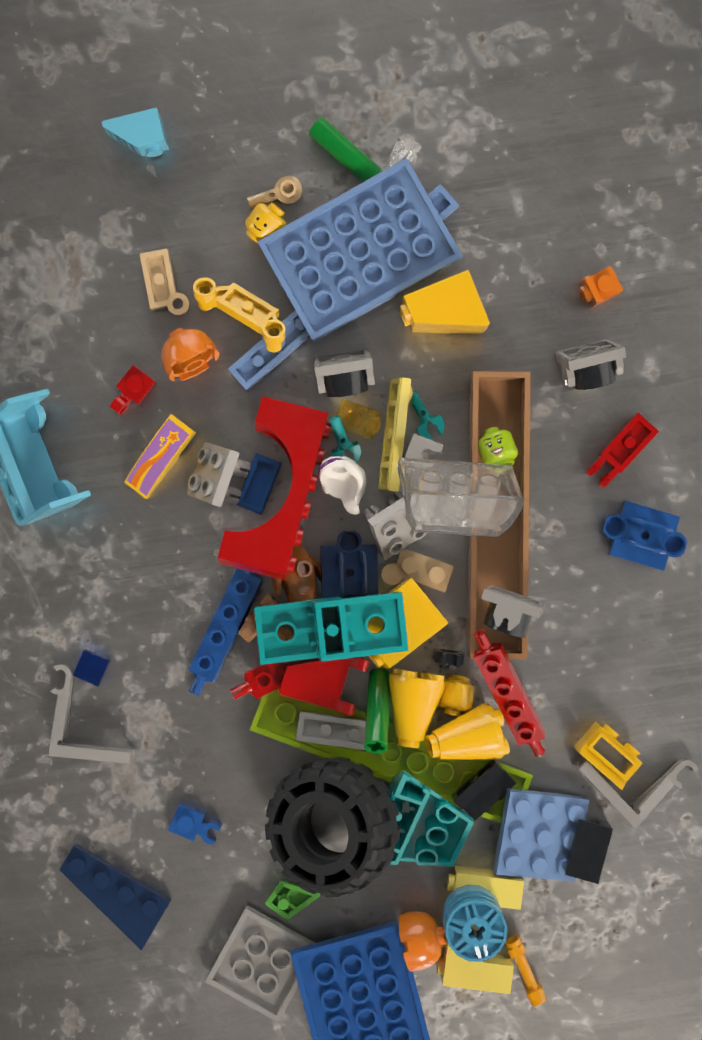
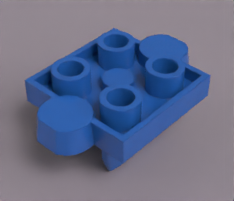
M624 501L620 515L613 514L608 516L603 524V533L612 539L608 555L664 571L668 556L680 557L684 554L687 546L685 536L676 532L680 517Z

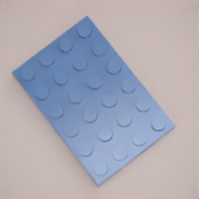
M407 158L258 241L263 254L313 342L463 258Z

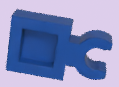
M180 802L168 831L191 841H194L198 834L205 843L213 845L216 838L210 836L208 830L213 828L220 831L222 825L214 820L203 821L205 812Z

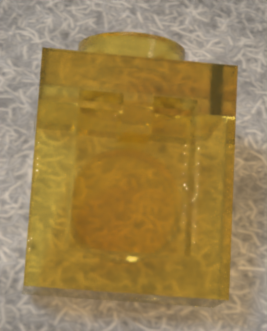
M345 399L341 400L336 415L340 416L344 429L372 440L374 434L380 428L381 413L361 404Z

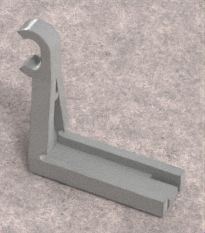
M68 665L54 666L53 668L56 671L63 670L66 677L65 685L62 689L56 687L51 690L53 694L58 696L48 756L125 764L134 762L136 750L64 743V739H68L74 672Z
M579 758L572 765L626 824L635 829L673 786L682 789V783L678 782L677 774L685 766H688L691 771L699 772L697 765L693 761L688 759L678 760L662 777L631 803V808L588 761L584 762L582 758Z

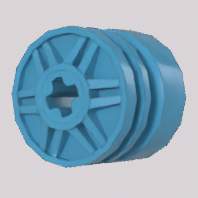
M465 885L456 888L448 895L442 909V921L449 947L457 956L467 961L482 962L493 958L501 951L507 939V925L498 899L490 890L480 885ZM476 924V926L478 928L480 927V929L475 931V929L473 927L471 928V926Z

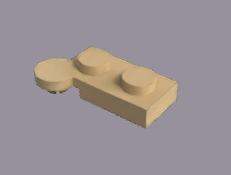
M404 548L399 553L396 563H388L383 567L381 576L388 585H396L401 582L402 578H412L416 583L446 592L454 566Z

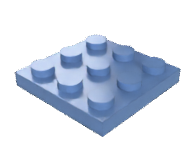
M507 788L493 872L496 875L575 882L576 878L565 875V869L579 819L586 820L590 800L585 796Z

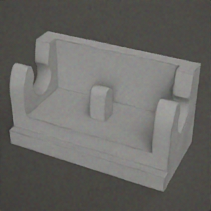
M413 434L402 464L407 465L410 463L420 468H428L433 465V462L425 459L429 457V454L438 455V452L441 453L444 445Z

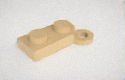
M166 248L141 253L140 259L150 309L155 311L168 308L176 316L184 315L189 310L190 302L184 294L177 293L169 250ZM181 299L183 301L181 309L174 308L173 303L175 300Z

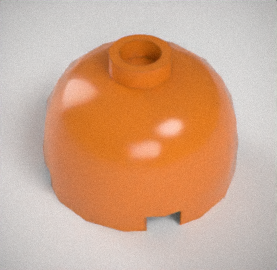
M178 328L169 334V339L164 343L161 350V362L171 381H175L174 377L178 376L181 381H184L206 371L209 368L207 362L212 358L216 362L220 353L210 337L203 331Z
M409 911L399 915L401 943L404 942L406 952H403V956L408 970L412 972L433 966L441 956L442 945L446 944L444 927H438L435 918L422 911Z

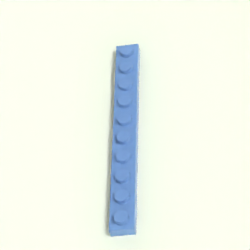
M441 184L428 194L442 221L459 207V204ZM293 311L282 321L285 325V339L282 342V349L275 353L268 351L262 338L228 368L246 391L250 390L310 337L296 311Z

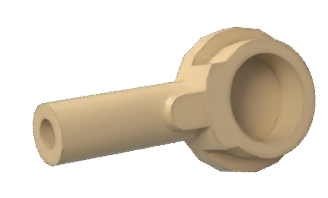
M284 176L277 181L275 189L248 197L250 209L260 203L267 204L276 200L286 205L294 204L302 196V185L295 177Z

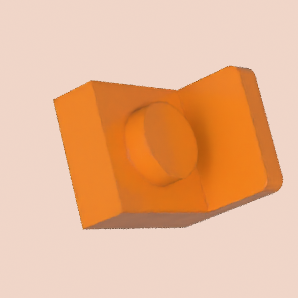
M611 266L592 276L583 278L579 283L581 298L585 303L589 302L591 308L624 291Z

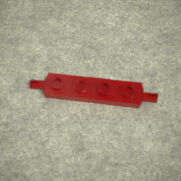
M484 629L476 631L474 637L480 647L474 651L473 657L518 746L529 744L535 757L544 755L545 749L540 740L545 739L546 732L502 643H491Z
M319 658L259 665L244 672L245 682L230 689L233 694L232 696L234 700L247 693H251L256 699L263 697L280 688L286 666L319 660Z

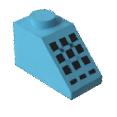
M157 107L101 121L108 136L141 156L156 157L163 154V151L169 150L162 118Z

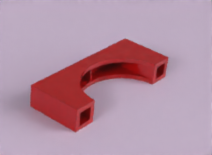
M262 396L255 420V430L273 439L283 449L291 466V489L282 508L263 525L247 531L225 530L217 557L219 564L286 580L288 573L293 574L297 557L292 556L295 545H301L304 529H300L302 518H308L311 502H307L309 491L315 492L318 476L314 475L316 465L321 466L325 449L321 448L322 440H328L331 431V424L327 422L328 412Z

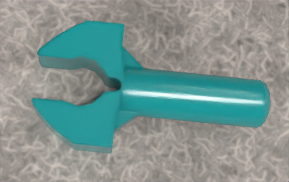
M414 390L410 403L420 419V425L415 430L419 436L433 441L431 435L427 432V422L435 425L440 436H442L444 420L441 415L437 417L430 415L417 391Z
M332 416L329 421L338 443L336 449L331 450L333 457L343 456L345 449L352 452L357 464L362 453L358 441H349L340 416Z

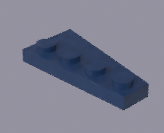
M77 843L72 847L60 868V871L142 951L168 907L171 898Z

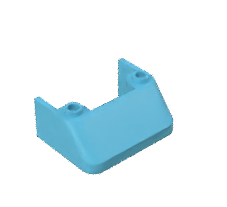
M48 389L8 398L0 404V486L12 516L20 526L63 511L91 496L89 490L78 493L76 487L68 480L59 481L39 432L46 421L45 410L39 403L50 394Z

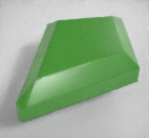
M281 879L265 901V905L286 920H289L319 898L321 894L320 892L311 894L299 888L298 884Z

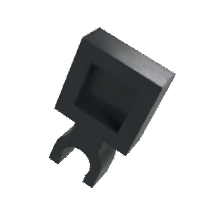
M434 648L433 660L439 663L440 668L456 669V667L460 668V665L463 666L464 653L457 650Z

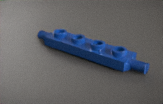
M236 569L188 669L196 676L189 689L190 693L200 696L206 681L216 682L238 636V632L242 628L245 618L264 582L257 573Z

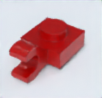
M132 365L116 386L122 393L113 400L109 407L122 415L132 401L140 405L157 383Z

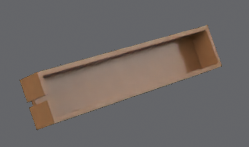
M473 371L470 375L467 655L470 659H474V651L480 647L474 637V633L478 630L481 631V629L485 630L491 643H502L509 659H528V631L525 638H520L484 625L483 622L490 602L481 598L484 589L490 585L528 597L531 372ZM491 427H498L499 430L511 432L518 449V455L514 459L515 463L501 471H493L492 468L485 467L478 452V440L483 437L482 432Z

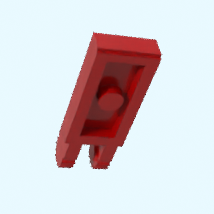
M639 412L636 413L598 454L599 457L589 466L585 473L592 476L606 461L613 468L598 483L602 488L606 487L618 473H622L659 431Z

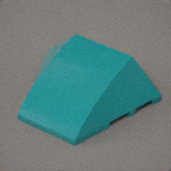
M403 770L392 778L388 787L390 790L387 791L391 801L396 802L399 815L396 816V821L400 827V838L396 843L394 849L396 853L390 865H398L400 861L416 862L418 866L453 867L471 831L474 819Z

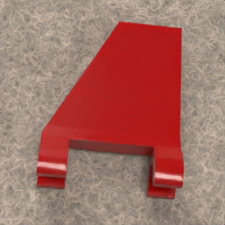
M355 657L323 662L315 660L286 666L278 694L353 716L356 705L353 702L342 700L340 697L349 667L366 672L369 661L364 658Z

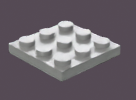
M246 905L208 973L205 982L279 1023L299 987L290 950L314 944L315 942Z

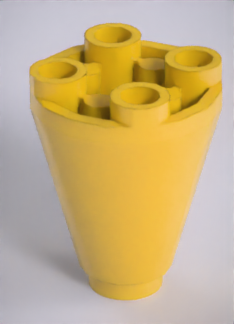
M392 668V673L389 674V688L395 737L398 738L397 745L420 748V741H424L444 691V676Z
M488 703L481 704L433 730L430 735L425 737L429 756L431 758L437 757L438 759L496 760L502 758L503 755L509 754V744L507 739L503 737L501 726L504 725L502 712L500 709L494 710Z

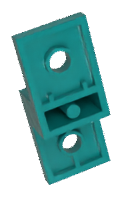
M402 592L341 598L338 596L254 606L260 665L319 658L323 662L409 651ZM378 616L383 620V628L377 633H372L368 629V621L372 617ZM289 624L293 627L294 634L292 638L282 640L278 637L277 632L281 625Z

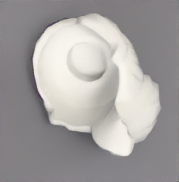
M337 456L325 459L318 472L319 481L324 493L341 499L344 508L350 514H359L358 504L365 493L367 482L365 471L349 457Z

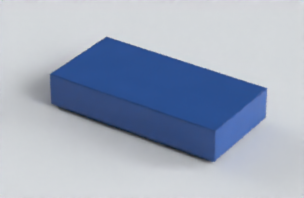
M256 453L248 471L249 474L241 489V497H238L240 500L236 505L263 515L282 463Z

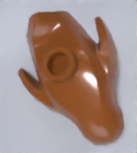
M302 544L300 546L295 545L292 556L297 557L293 574L288 573L286 580L271 577L272 588L276 596L280 597L282 585L288 602L315 599L317 597L316 576L321 582V566Z

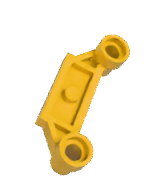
M200 278L194 282V297L201 310L208 311L213 307H217L260 333L268 351L275 353L282 349V342L285 339V325L277 319L279 317V309L234 282L230 286H216L215 282L210 278Z

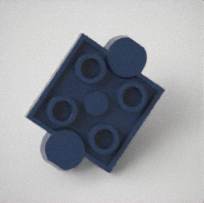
M343 531L337 538V545L320 546L321 598L338 596L341 598H351L378 594V552L376 544L362 545L359 533L356 531Z

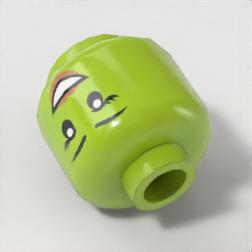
M491 427L482 432L483 437L478 440V452L483 465L487 468H492L493 471H501L511 467L518 455V449L511 432L499 430L498 427Z

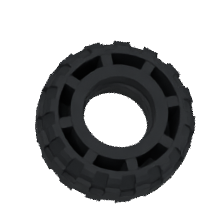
M326 757L311 761L293 770L287 777L282 779L275 788L274 797L269 800L266 810V817L269 818V821L265 824L266 840L271 841L272 849L269 851L274 862L278 861L284 869L281 873L289 881H297L300 883L299 888L311 894L320 892L321 895L326 897H339L344 894L350 895L357 892L379 877L391 863L396 853L394 849L400 838V827L396 821V816L399 815L396 802L391 801L387 793L390 789L384 781L376 779L373 776L374 772L372 769L362 763L355 764L349 758ZM317 802L330 805L343 817L348 830V843L344 852L332 851L323 846L316 838L312 829L311 815Z

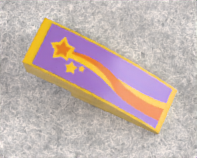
M171 414L141 454L124 483L142 497L148 499L180 458L181 452L192 440L196 432Z

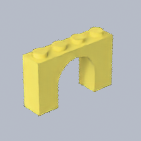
M454 865L453 874H448L447 891H451V893L456 888L465 885H480L491 891L498 899L500 907L521 910L524 887L522 877L496 875L492 869ZM446 938V944L442 945L444 947L443 957H440L437 961L436 971L437 975H441L442 986L504 994L511 993L514 965L509 955L496 954L493 958L482 962L467 961L456 955L449 947Z

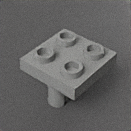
M204 442L203 447L197 454L195 471L188 480L187 495L218 507L222 506L223 501L236 505L240 499L230 495L233 494L241 497V489L229 486L232 475L245 479L249 473L239 468L250 470V463L238 459L239 452Z
M416 490L406 496H403L400 491L393 492L397 499L390 494L386 499L389 507L380 511L376 505L370 506L374 512L373 514L368 508L363 513V518L369 524L378 552L384 560L400 553L402 549L416 540L422 539L431 531L422 497Z

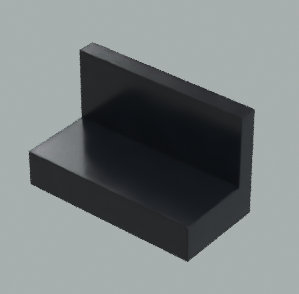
M490 760L452 794V798L461 810L464 809L476 821L506 794L507 788L511 789L517 783L496 760Z
M579 819L565 875L599 884L613 831L608 822L597 819L596 823Z

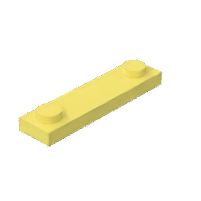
M402 377L390 380L378 490L398 492L399 486L403 481L401 465L408 404L413 394L411 379Z

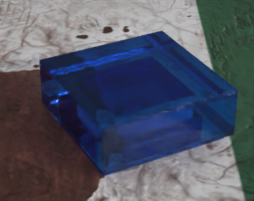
M84 649L72 676L98 687L101 685L111 660L88 649Z

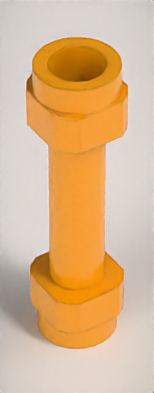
M512 936L504 944L510 958H514L527 987L525 992L531 1005L539 1006L547 998L541 984L537 983L524 955L526 950L520 936Z

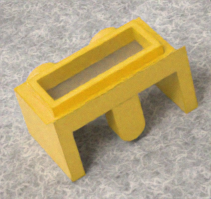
M595 722L574 745V748L616 786L623 790L629 778L643 764L637 758L640 753L628 742L624 746L616 740L619 734L607 724L601 727Z

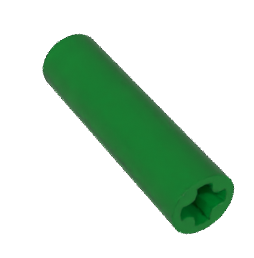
M323 116L309 130L308 134L362 183L383 171Z
M383 668L371 670L368 679L364 748L371 753H383L388 748L389 674L391 673Z

